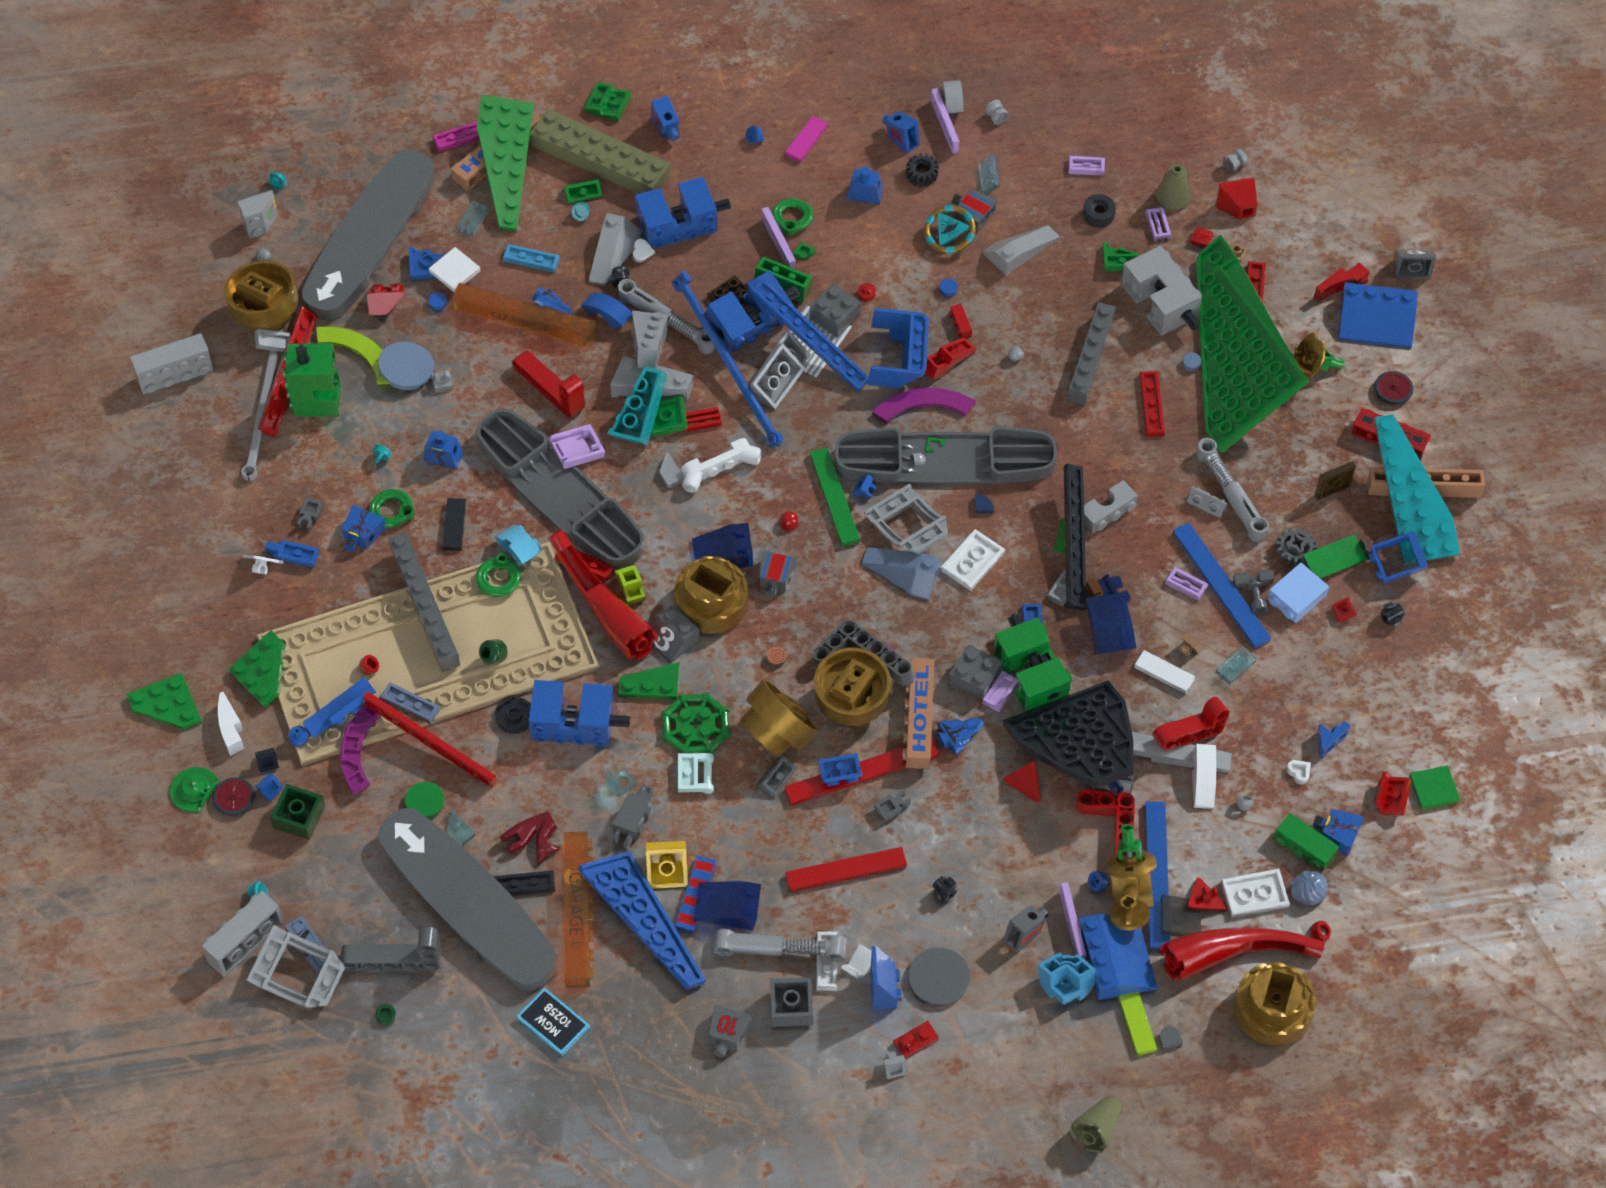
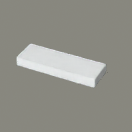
M1145 650L1134 668L1184 694L1187 693L1195 680L1194 675Z
M817 932L818 942L826 940L830 935H837V932ZM817 955L816 991H837V962L826 960L824 955Z

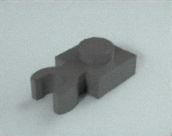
M309 497L305 498L299 511L301 517L297 521L298 528H301L302 524L308 523L307 530L310 531L312 529V520L318 521L325 506L323 501Z
M900 791L896 798H893L890 794L874 804V809L884 822L901 813L900 807L905 808L911 804L910 798L906 801L901 800L905 796V791Z

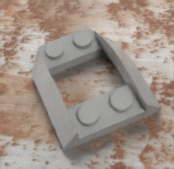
M910 484L864 511V514L890 542L918 555L942 541L948 535L946 516H942L932 509L919 494H916ZM911 507L929 525L908 538L902 539L885 522Z
M273 925L246 981L307 1008L326 1006L345 967L336 956L335 951L316 945ZM286 945L325 961L308 996L270 980Z

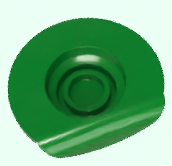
M191 767L175 776L170 786V796L173 803L179 809L198 813L202 810L220 781L213 772L206 768Z

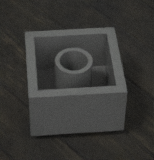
M833 283L810 305L809 318L838 338L861 315V302Z
M968 644L950 673L949 685L983 701V698L1001 673L1002 660Z
M811 978L770 979L772 1027L812 1026Z

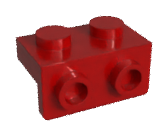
M1383 771L1382 777L1378 781V795L1375 796L1374 800L1375 807L1378 808L1381 815H1404L1411 785L1409 777H1390L1387 771Z

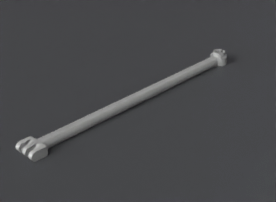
M269 351L247 463L241 470L242 476L246 481H249V479L253 481L257 477L255 466L263 432L258 429L271 391L279 351Z

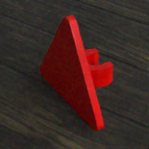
M1034 762L1026 764L1003 778L1004 782L1035 802L1041 800L1037 769Z
M1197 877L1187 907L1189 909L1226 911L1228 907L1218 897L1216 887H1213L1211 890L1201 878Z

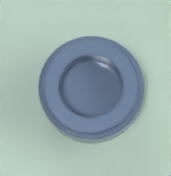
M1187 353L1183 358V367L1188 371L1198 370L1201 366V357L1196 353Z

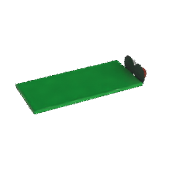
M1355 534L1303 554L1309 570L1319 578L1370 560L1369 551L1366 550V543L1362 540L1358 542Z

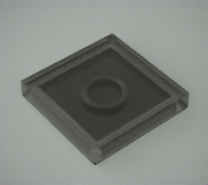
M1163 894L1160 897L1161 934L1181 937L1201 932V910L1189 909L1187 907L1189 899Z

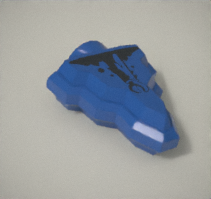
M540 287L532 297L534 307L552 314L564 322L571 320L574 316L572 309L562 302L560 297L550 288L544 290Z
M969 718L965 721L958 719L937 722L940 731L937 734L938 741L944 749L949 747L957 755L964 750L965 745L970 743L971 736L977 734L984 723L981 718Z

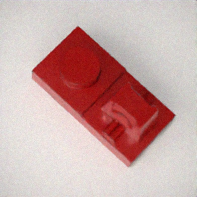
M926 1021L893 1040V1044L900 1055H904L906 1059L938 1041L939 1036L929 1021Z

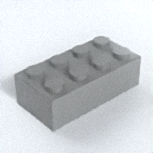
M201 333L130 357L142 394L152 393L158 389L170 387L173 384L188 381L191 378L206 375L213 371L209 351Z
M263 891L258 895H254L243 909L237 910L231 920L223 923L213 936H209L204 941L202 948L207 962L225 978L266 940L273 925L279 928L284 924L279 906Z

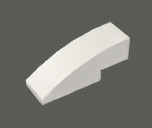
M221 692L218 700V720L225 746L231 756L244 750L242 740L238 734L243 729L224 692Z
M1196 744L1193 749L1194 769L1192 771L1194 808L1213 809L1216 790V745Z

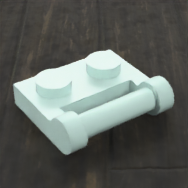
M678 754V792H703L705 794L714 792V785L712 784L713 754ZM698 762L704 763V783H698Z

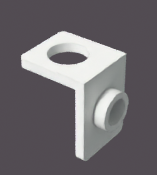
M862 944L859 945L848 965H842L841 968L856 978H864L871 966V950Z

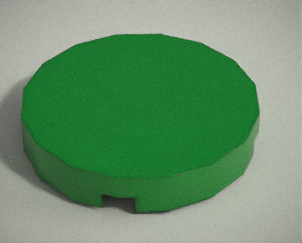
M419 782L413 785L405 795L406 808L415 809L428 819L436 817L445 805L442 789L431 782Z

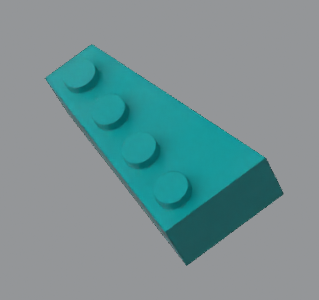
M644 367L633 387L632 393L627 397L623 409L618 413L614 425L609 429L608 435L612 438L648 446L667 379L666 373L661 370Z

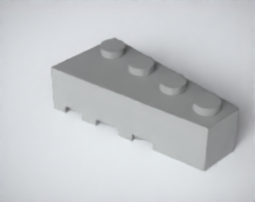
M632 311L631 332L633 334L637 368L644 369V367L656 369L667 336L668 315L660 312Z
M626 356L622 357L611 382V397H629L632 393L633 387L643 371V368H637L636 359ZM657 365V370L667 374L661 398L667 399L683 395L684 402H688L693 390V375Z

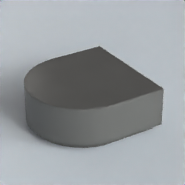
M1167 1026L1161 1030L1159 1040L1162 1050L1183 1045L1177 1028Z

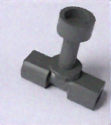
M1272 570L1258 571V575L1248 576L1247 573L1234 574L1233 583L1236 589L1247 587L1249 591H1252L1254 602L1251 603L1253 613H1265L1268 608L1266 601L1261 599L1260 589L1263 585L1273 584Z

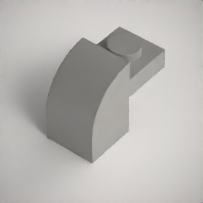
M961 81L943 82L941 93L943 94L947 112H964Z

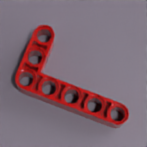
M525 350L512 360L515 370L567 418L571 419L585 408L584 387L577 375L572 374L564 381L560 380L528 350Z
M1088 789L1080 791L1076 802L1078 812L1087 815L1115 817L1114 854L1118 853L1119 842L1122 839L1121 827L1125 825L1121 821H1127L1134 826V796L1127 792L1120 794L1118 792V795H1113L1112 791ZM1087 800L1090 803L1085 804L1082 801ZM1101 802H1108L1109 805H1104Z

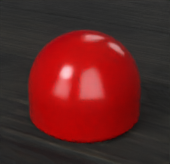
M786 511L781 515L780 526L782 529L792 531L798 527L799 519L796 513Z
M366 655L360 660L359 669L365 675H372L379 670V662L373 655Z
M1320 920L1312 924L1310 935L1314 939L1325 941L1330 938L1331 930L1325 921ZM1320 927L1325 930V936L1321 933Z

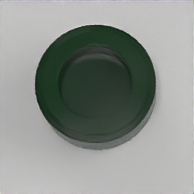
M389 1004L379 1006L375 1013L377 1022L382 1026L393 1024L397 1018L395 1008Z

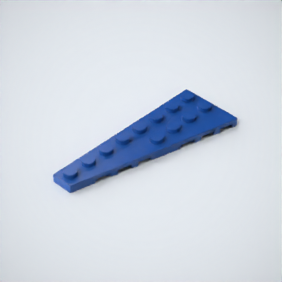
M630 851L579 866L578 871L686 990L705 983L706 979Z

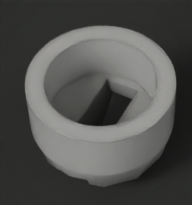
M262 247L256 253L258 261H269L272 256L268 250Z
M1014 345L1009 350L1008 357L1011 361L1017 362L1024 357V353L1021 348Z
M912 453L915 466L925 463L926 458L922 453Z
M1239 795L1237 806L1243 811H1248L1251 809L1254 799L1246 795Z

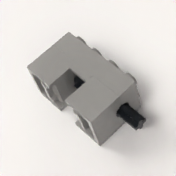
M1161 245L1124 263L1121 285L1136 304L1147 298L1153 301L1151 313L1147 314L1146 317L1161 336L1184 324H1187L1194 331L1201 326L1200 322L1196 319L1200 309L1201 293L1198 289L1194 288L1189 277L1182 273L1180 266L1171 259L1169 252L1165 251Z

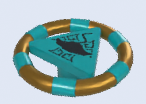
M946 205L934 210L928 216L924 225V236L929 246L944 254H953L964 250L971 244L976 233L975 220L970 212L956 205ZM957 212L964 216L969 225L942 213ZM937 216L940 245L935 242L930 233L931 225ZM969 230L968 235L961 244L957 246L943 247L948 242L954 241L955 239H957L958 236Z

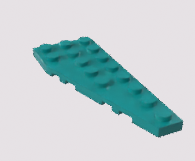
M1394 414L1375 417L1374 424L1397 537L1415 531L1426 561L1459 556L1460 549L1453 517ZM1408 541L1399 544L1403 564L1416 563Z

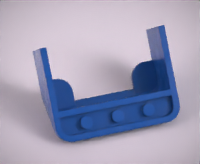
M874 308L871 328L889 329L890 339L894 342L903 343L902 369L871 366L867 385L899 388L922 377L925 374L927 365L929 328L927 315L919 312Z

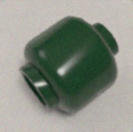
M486 640L479 647V657L485 664H500L507 658V646L502 640Z

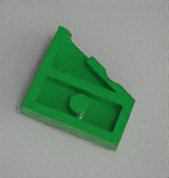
M1103 242L1104 271L1123 272L1124 263L1140 256L1139 253L1128 251L1122 247H1118V249L1109 247V243Z

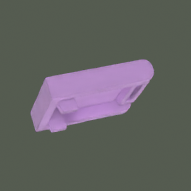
M590 424L549 437V442L552 444L556 455L565 469L605 457V450ZM590 438L593 442L591 451L584 439Z

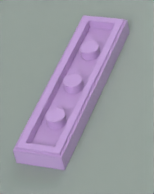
M938 88L932 89L930 101L949 148L953 154L959 153V139Z
M768 207L763 208L762 221L785 266L796 270V260Z
M1068 882L1061 883L1059 895L1074 954H1078L1086 960V951Z

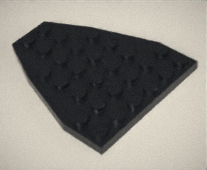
M1109 680L1003 720L1004 728L1021 749L1059 772L1097 789L1134 775V740L1126 702Z

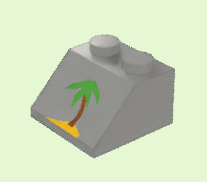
M271 190L238 201L242 222L249 239L266 234L278 215L273 191Z

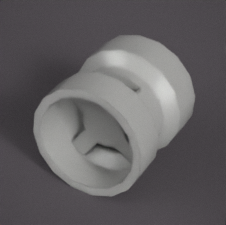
M993 100L985 107L986 113L991 116V120L996 125L1005 122L1009 117L1008 112L1003 108L999 100Z
M1237 149L1232 155L1228 154L1225 156L1223 163L1229 172H1234L1239 166L1243 167L1246 165L1248 158L1242 149Z

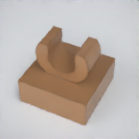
M1185 632L1181 637L1184 644L1180 647V650L1186 657L1192 650L1199 654L1203 649L1201 644L1189 633Z

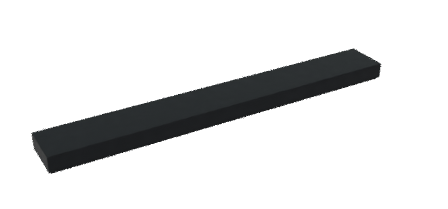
M1065 464L1063 468L1067 608L1084 611L1087 609L1083 467Z

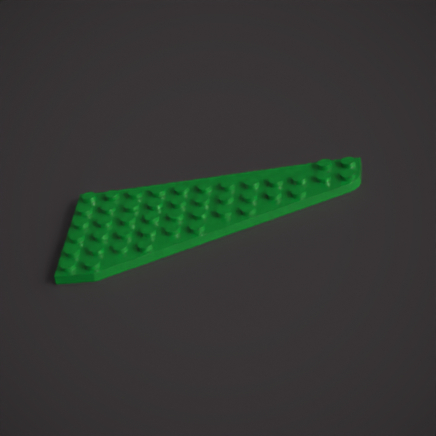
M1219 235L1199 253L1196 260L1197 289L1202 296L1199 322L1201 324L1200 344L1205 432L1216 442L1217 449L1223 453L1310 381L1298 366L1233 249L1224 237Z

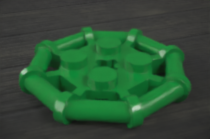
M707 692L705 694L692 695L679 694V697L666 710L661 712L663 727L661 737L663 741L670 743L681 754H713V751L731 735L729 731L730 710L728 707L721 705ZM687 702H702L701 706H689ZM707 704H709L718 712L713 714L710 711V709L706 707ZM682 705L684 708L678 715H674L673 713ZM720 718L721 729L716 728L715 726V720H718ZM670 721L676 722V730H670ZM698 722L701 725H698V728H694L691 723ZM711 735H718L710 744L708 743ZM675 737H682L686 743L683 745ZM691 744H703L704 746H690V745H691Z

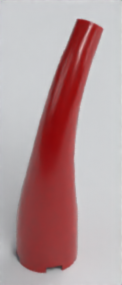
M563 529L549 536L548 539L561 562L594 612L609 639L630 660L635 658L638 661L648 656L653 651L650 647L654 641H658L657 632L636 611L620 600L596 577L574 548Z
M1253 927L1225 928L1195 932L1175 938L1160 946L1159 955L1164 954L1166 963L1162 965L1172 980L1178 979V982L1227 959L1251 951L1283 950L1321 959L1325 942L1298 933Z

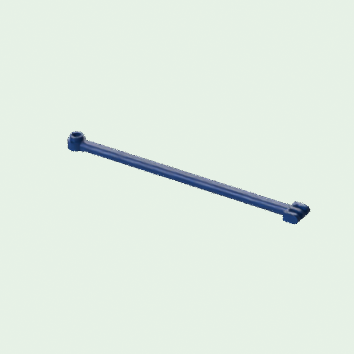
M683 270L676 277V280L671 282L676 292H683L766 432L767 444L772 447L780 446L779 444L783 442L782 434L776 432L689 287L688 284L692 280L688 273Z

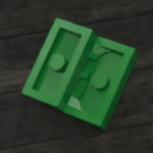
M597 82L584 110L605 119L619 121L632 94L630 90L614 89L613 84Z

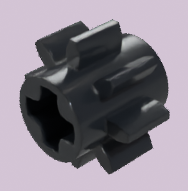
M1389 602L1383 605L1384 608L1380 615L1385 624L1396 626L1402 623L1401 620L1405 616V612L1400 604Z
M939 877L932 885L934 888L933 895L939 901L941 899L949 901L957 893L955 889L956 882L951 877Z

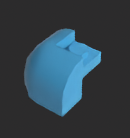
M1058 953L1038 964V976L1044 991L1051 999L1055 997L1063 1005L1075 998L1081 1001L1089 994L1095 984L1096 969L1078 954L1071 956Z

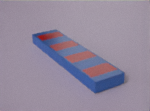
M697 855L675 924L676 929L695 934L717 860Z

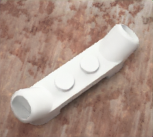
M741 438L730 443V451L701 464L697 458L685 463L681 468V472L685 477L682 483L684 490L690 493L697 492L702 480L714 477L726 469H732L739 463L759 464L762 453L760 448L750 446L747 439Z

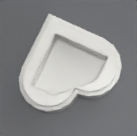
M638 239L635 241L632 255L635 262L642 263L655 254V251L646 240Z
M1292 760L1287 765V773L1293 776L1297 784H1305L1309 779L1311 762Z

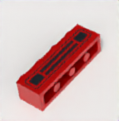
M1361 407L1353 424L1351 435L1379 445L1374 418L1382 415ZM1398 422L1421 461L1428 447L1431 434Z

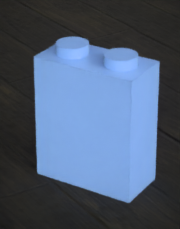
M1300 563L1269 590L1267 599L1272 606L1281 610L1287 619L1297 623L1327 596L1329 586L1305 565Z

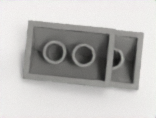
M789 330L785 331L750 384L751 391L757 401L772 409H776L804 371L805 367L803 365L811 356Z

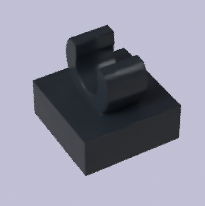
M274 748L255 752L260 773L279 768Z

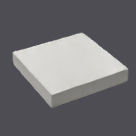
M456 247L429 268V272L453 292H456L481 271L476 263Z

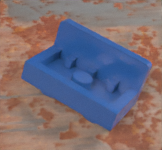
M858 753L818 760L822 783H827V786L838 785L839 780L844 779L847 780V783L859 781L858 777L863 776L860 770Z

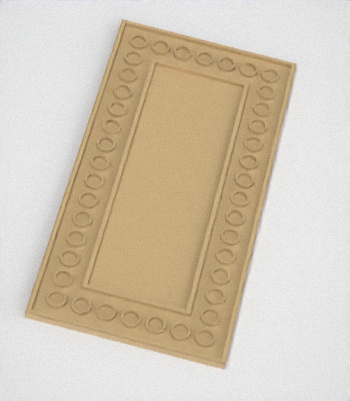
M550 541L540 544L541 553L518 566L521 572V582L514 592L504 597L485 595L478 588L476 572L482 563L427 580L459 655L460 666L442 672L406 587L273 629L272 631L285 644L278 699L289 731L295 726L304 727L303 722L363 677L368 680L376 691L373 695H376L379 699L389 682L440 706L441 710L431 723L433 724L500 702L508 697H516L533 691L534 680L562 682L600 669L558 561L555 560V554ZM508 555L510 560H512L517 565L515 560L510 555ZM495 568L488 573L487 581L492 586L500 587L509 581L510 575L506 570ZM269 631L258 634V641L262 639ZM486 640H502L508 650L505 661L500 664H485L479 657L480 645ZM366 655H373L379 662V670L372 675H365L359 669V662ZM393 707L394 709H396L397 711H399L400 713H402L403 715L413 720L422 727L430 725L418 718H415ZM350 712L345 716L346 721L339 726H336V724L330 726L314 739L308 732V742L301 747L295 746L301 766L340 754L344 732L357 712L354 715ZM380 717L366 734L362 747L406 732L385 718Z

